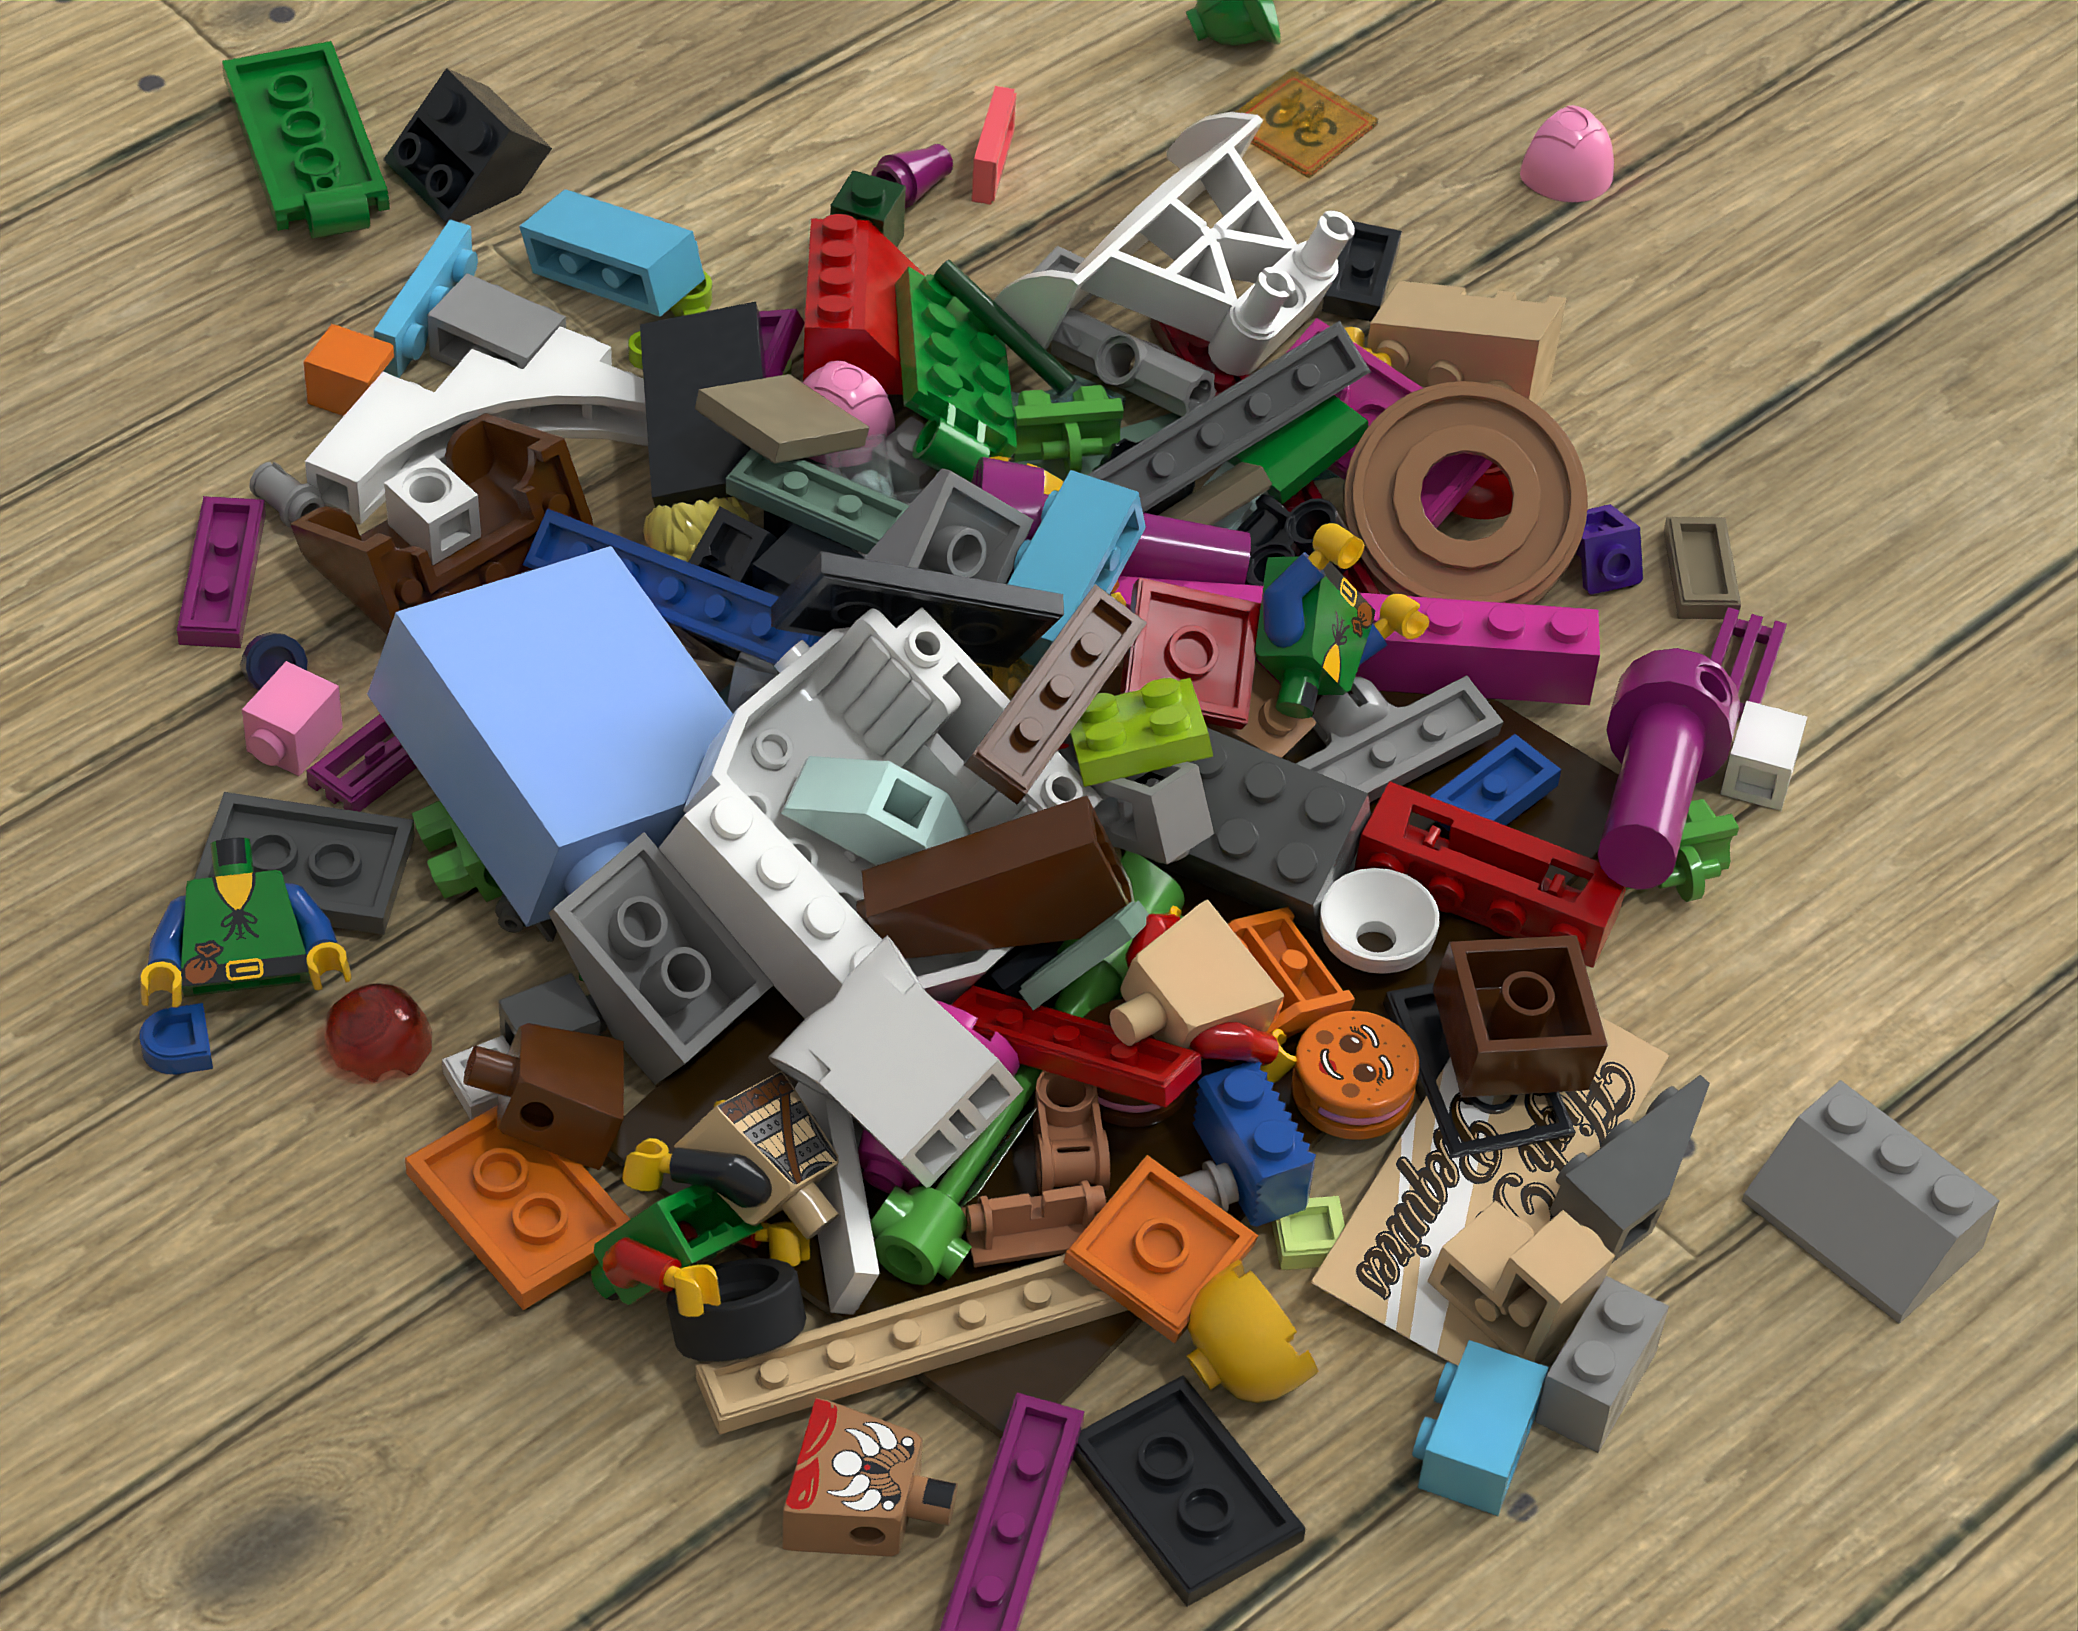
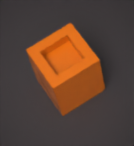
M331 324L304 360L307 403L344 416L393 359V345Z

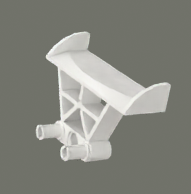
M1237 112L1210 115L1185 129L1168 149L1167 158L1181 170L1141 202L1105 237L1073 273L1048 270L1026 274L1007 285L994 301L1044 349H1047L1068 310L1076 306L1091 293L1210 341L1208 353L1212 362L1219 369L1235 376L1247 375L1263 363L1313 315L1338 274L1337 258L1346 243L1352 238L1354 225L1344 214L1337 211H1326L1319 218L1318 225L1308 241L1297 245L1242 160L1243 155L1264 120L1258 115ZM1205 189L1224 216L1212 229L1207 227V223L1187 207ZM1150 240L1170 256L1174 262L1168 268L1163 269L1131 255ZM1231 279L1252 282L1254 284L1237 299Z

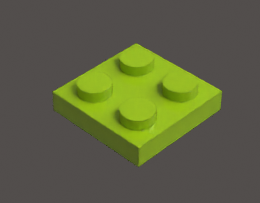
M1172 678L1157 679L1144 685L1141 690L1116 696L1109 693H1099L1070 732L1084 787L1163 769L1184 762L1213 757L1209 733L1191 678L1179 681Z

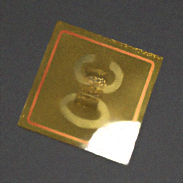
M1293 68L1236 111L1237 113L1258 115L1264 120L1250 144L1309 179L1378 125V118Z

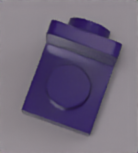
M1611 504L1588 509L1582 539L1575 553L1581 558L1583 588L1590 594H1596L1641 583L1643 580L1640 526Z

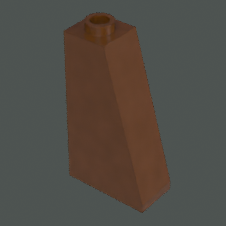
M1086 795L862 870L864 899L856 902V909L859 916L882 940L888 936L903 957L911 959L1080 939L1132 900L1134 901L1132 883Z

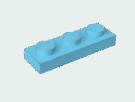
M453 220L448 221L374 329V338L391 343L394 348V357L383 372L400 378L411 360H418L421 357L429 335L427 314L467 273L475 275L478 255L472 251L470 225Z

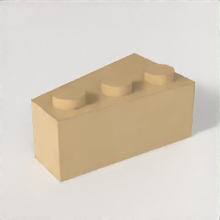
M1398 281L1370 323L1367 348H1371L1372 353L1388 354L1391 358L1392 368L1422 387L1456 381L1488 383L1509 389L1538 404L1551 383L1566 298L1549 296L1545 303L1517 300L1516 292L1498 291L1496 296L1491 298L1467 295L1465 287Z

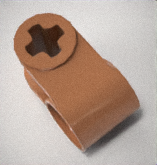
M1042 1071L1037 1078L1034 1105L1036 1110L1033 1116L1032 1127L1035 1140V1169L1039 1194L1042 1195V1191L1053 1190L1054 1187L1078 1186L1079 1181L1085 1180L1090 1185H1102L1104 1191H1108L1110 1187L1109 1146L1107 1134L1102 1128L1097 1087ZM1059 1105L1070 1106V1107H1069V1108H1067V1107H1060Z

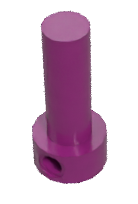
M980 457L971 483L1032 518L1034 521L1025 539L1032 540L1041 524L1042 510L1049 496L1044 494V468ZM1143 513L1146 528L1120 576L1244 585L1250 560V533ZM1014 566L1006 584L1009 582L1012 574L1014 573Z
M1680 648L1654 650L1634 660L1619 679L1606 732L1611 751L1621 763V769L1600 841L1598 858L1600 866L1607 876L1621 886L1637 890L1649 889L1664 883L1674 871L1695 784L1713 776L1728 759L1740 710L1737 688L1722 666L1701 653Z

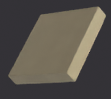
M790 374L699 389L695 409L700 414L774 464L865 446L869 426Z

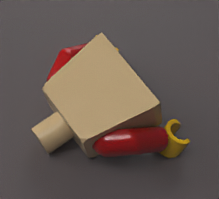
M1207 899L1197 905L1183 918H1180L1182 912L1177 906H1172L1167 913L1147 915L1146 926L1133 937L1125 956L1129 969L1120 989L1126 1002L1110 1012V1023L1116 1036L1127 1046H1132L1153 1035L1156 1040L1200 1053V1057L1203 1059L1261 1062V1071L1268 1073L1267 1081L1274 1083L1280 1080L1295 1066L1297 1062L1296 1056H1292L1282 1049L1281 1045L1286 1041V1036L1282 1030L1276 1029L1271 1034L1265 1031L1268 1030L1285 995Z

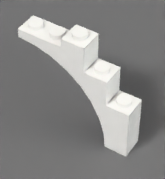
M559 326L524 369L511 365L505 360L496 359L471 349L435 392L427 390L416 383L407 382L382 372L305 460L307 483L318 488L325 506L343 510L352 517L355 523L361 525L386 501L384 482L393 478L401 470L412 467L432 454L446 465V447L452 434L461 426L484 413L563 438L607 439L648 446L644 379L631 372L613 367L611 346Z

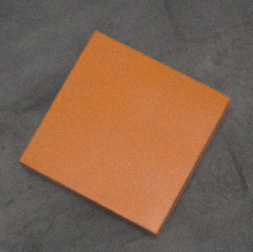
M1147 1155L1067 1250L1063 1262L1175 1344L1188 1328L1191 1306L1200 1289L1216 1274L1237 1259L1242 1261L1254 1247L1258 1235Z

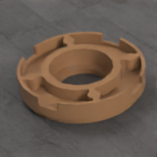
M1473 381L1446 382L1428 386L1404 396L1386 408L1371 423L1358 442L1350 460L1343 488L1345 525L1350 533L1364 542V551L1359 560L1378 591L1385 595L1403 594L1413 597L1533 605L1557 584L1570 565L1582 539L1588 510V493L1583 467L1576 449L1560 425L1545 410L1524 396L1503 387ZM1462 453L1479 455L1496 464L1508 478L1513 495L1511 513L1504 525L1490 536L1472 541L1453 539L1437 530L1426 517L1420 498L1422 482L1429 470L1445 457Z

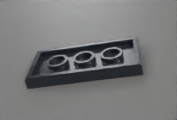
M756 301L640 324L651 494L655 508L658 505H666L672 508L674 504L681 502L693 505L697 500L708 502L715 497L718 499L733 497L726 493V477L751 448L700 414L695 409L699 389L766 378L761 316Z
M820 552L771 606V627H775L778 630L823 637L832 629L851 627L869 609L874 608L880 611L897 628L923 607L974 663L1009 668L1064 615L1063 594Z

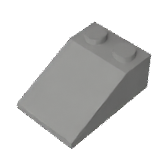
M942 468L864 559L1006 584L1013 569L1017 552L1025 541L1034 520L954 472Z
M645 832L548 913L611 1034L615 1039L624 1041V1050L654 1085L687 1063L774 985Z

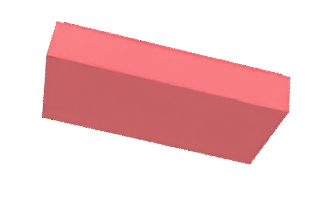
M995 86L974 157L972 202L991 204L992 201H995L1015 128L1017 93H1014L1012 88Z

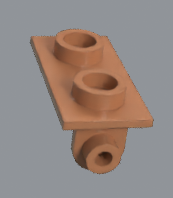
M1085 1180L1079 1181L1078 1186L1042 1191L1041 1196L1030 1197L1029 1193L988 1199L987 1196L978 1197L977 1204L961 1208L967 1219L965 1234L968 1243L972 1245L970 1253L974 1267L1066 1253L1106 1205V1197L1102 1185L1090 1187L1089 1182Z

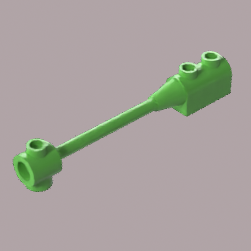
M1126 851L1120 861L1132 883L1134 901L1139 900L1149 914L1167 913L1172 906H1177L1181 910L1184 905V894L1178 883L1170 875L1141 855ZM1079 939L1065 940L1057 953L1060 954ZM1132 939L1063 988L1055 1001L1053 1009L1083 1018L1095 1007L1122 998L1120 988L1129 969L1125 956ZM1020 1064L1014 1078L1024 1090L953 1162L936 1189L917 1186L910 1189L907 1193L897 1185L894 1187L870 1222L873 1237L876 1238L874 1241L876 1257L894 1276L912 1284L923 1285L931 1282L937 1273L947 1280L954 1274L972 1245L961 1239V1236L967 1229V1219L958 1204L1036 1090L1037 1078L1043 1070Z

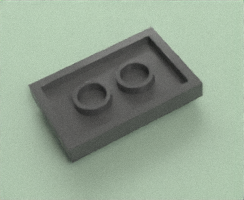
M224 792L194 879L214 877L210 845L212 842L227 838H249L251 841L254 872L281 870L284 882L302 886L330 919L332 927L384 935L414 841V820Z

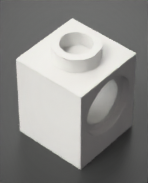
M432 454L412 467L401 470L393 478L384 482L388 525L411 546L414 545L427 550L432 566L481 537L478 495L435 455Z
M1746 701L1730 753L1720 795L1781 811L1797 759L1807 717Z

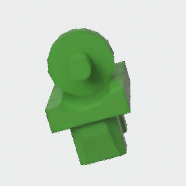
M1102 385L1081 386L1077 391L1073 392L1072 402L1051 403L1050 394L1045 393L1043 390L1022 391L1019 394L1018 406H1014L1017 450L1013 453L1014 462L1063 458L1067 475L1070 470L1081 473L1082 457L1106 455L1109 453L1113 443L1121 441L1120 427L1124 413L1121 398L1109 399Z
M1704 799L1691 801L1674 871L1664 883L1658 885V888L1676 886L1680 897L1686 902L1702 899L1705 892V880L1720 877L1721 870L1729 869L1731 862L1730 843L1733 836H1736L1739 830L1733 815L1727 814L1716 817Z
M440 800L412 813L417 831L429 852L455 841L457 843V847L434 856L427 861L432 878L445 899L475 887L478 888L486 902L502 896V890Z

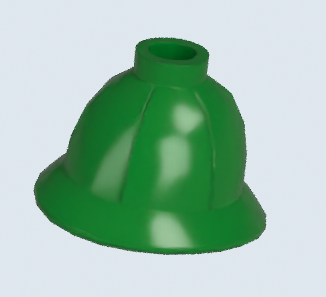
M1197 0L1194 8L1185 11L1198 42L1208 37L1220 44L1241 45L1262 39L1276 45L1281 42L1280 27L1273 0Z

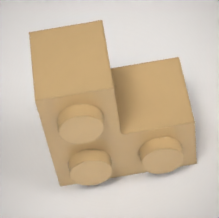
M1495 1200L1442 1246L1427 1282L1506 1353L1539 1364L1572 1334L1602 1284L1615 1255L1604 1246L1600 1237L1593 1230L1577 1223L1564 1210L1535 1233L1525 1220L1518 1216H1513Z

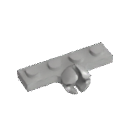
M1468 676L1408 706L1399 708L1389 704L1371 681L1362 677H1355L1351 688L1354 694L1323 695L1315 704L1312 718L1317 724L1313 729L1324 742L1326 748L1296 764L1368 793L1370 803L1382 796L1389 781L1402 786L1498 736L1503 720Z

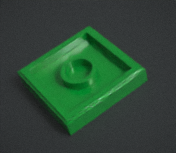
M1333 395L1227 460V462L1233 466L1241 462L1262 466L1272 483L1267 493L1281 504H1284L1358 444L1369 427L1368 420Z

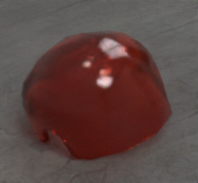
M370 983L351 990L334 1003L327 1012L323 1043L337 1067L347 1072H354L356 1075L371 1082H377L383 1073L391 1070H399L406 1075H412L418 1071L432 1050V1028L422 1009L406 990L390 984Z

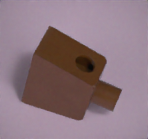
M527 1023L518 1028L507 1054L475 1045L466 1064L463 1084L498 1094L497 1127L503 1134L587 1167L601 1170L624 1120V1041Z

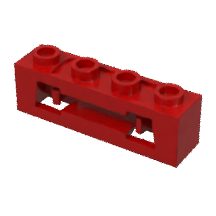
M1391 781L1388 782L1361 834L1354 871L1380 868L1406 874L1417 880L1430 892L1436 901L1438 910L1453 913L1479 923L1501 935L1514 938L1577 935L1584 963L1591 968H1594L1619 915L1626 887L1621 886L1607 876L1601 868L1599 861ZM1411 812L1451 826L1449 840L1440 837L1441 829L1434 825L1431 826L1429 832L1410 825ZM1550 865L1585 878L1589 882L1581 891L1565 885V876L1561 874H1556L1553 880L1545 877Z

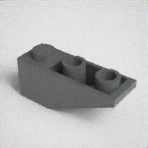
M1699 1075L1679 1091L1674 1086L1668 1087L1651 1103L1644 1117L1636 1123H1633L1630 1119L1619 1123L1607 1135L1601 1148L1590 1157L1584 1152L1573 1157L1562 1168L1556 1178L1560 1188L1549 1213L1555 1217L1564 1210L1577 1223L1593 1230L1600 1237L1604 1246L1615 1255L1613 1262L1650 1235L1670 1195L1710 1083L1703 1076Z

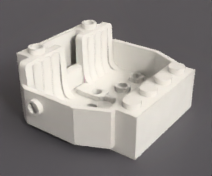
M923 607L897 628L880 611L871 608L856 620L851 627L832 629L812 647H809L804 640H801L775 664L774 667L779 671V674L735 711L709 745L683 809L686 814L658 849L772 981L776 989L806 1019L833 1000L847 976L882 941L874 930L859 916L856 909V902L864 899L861 871L877 865L781 814L803 764L809 756L890 761L947 792L972 834L1086 795L1093 808L1103 799L1091 786L1084 787L1081 775L1058 751H1056L1018 805L964 766L1010 700ZM1014 947L905 960L925 991L934 1000L951 1005Z

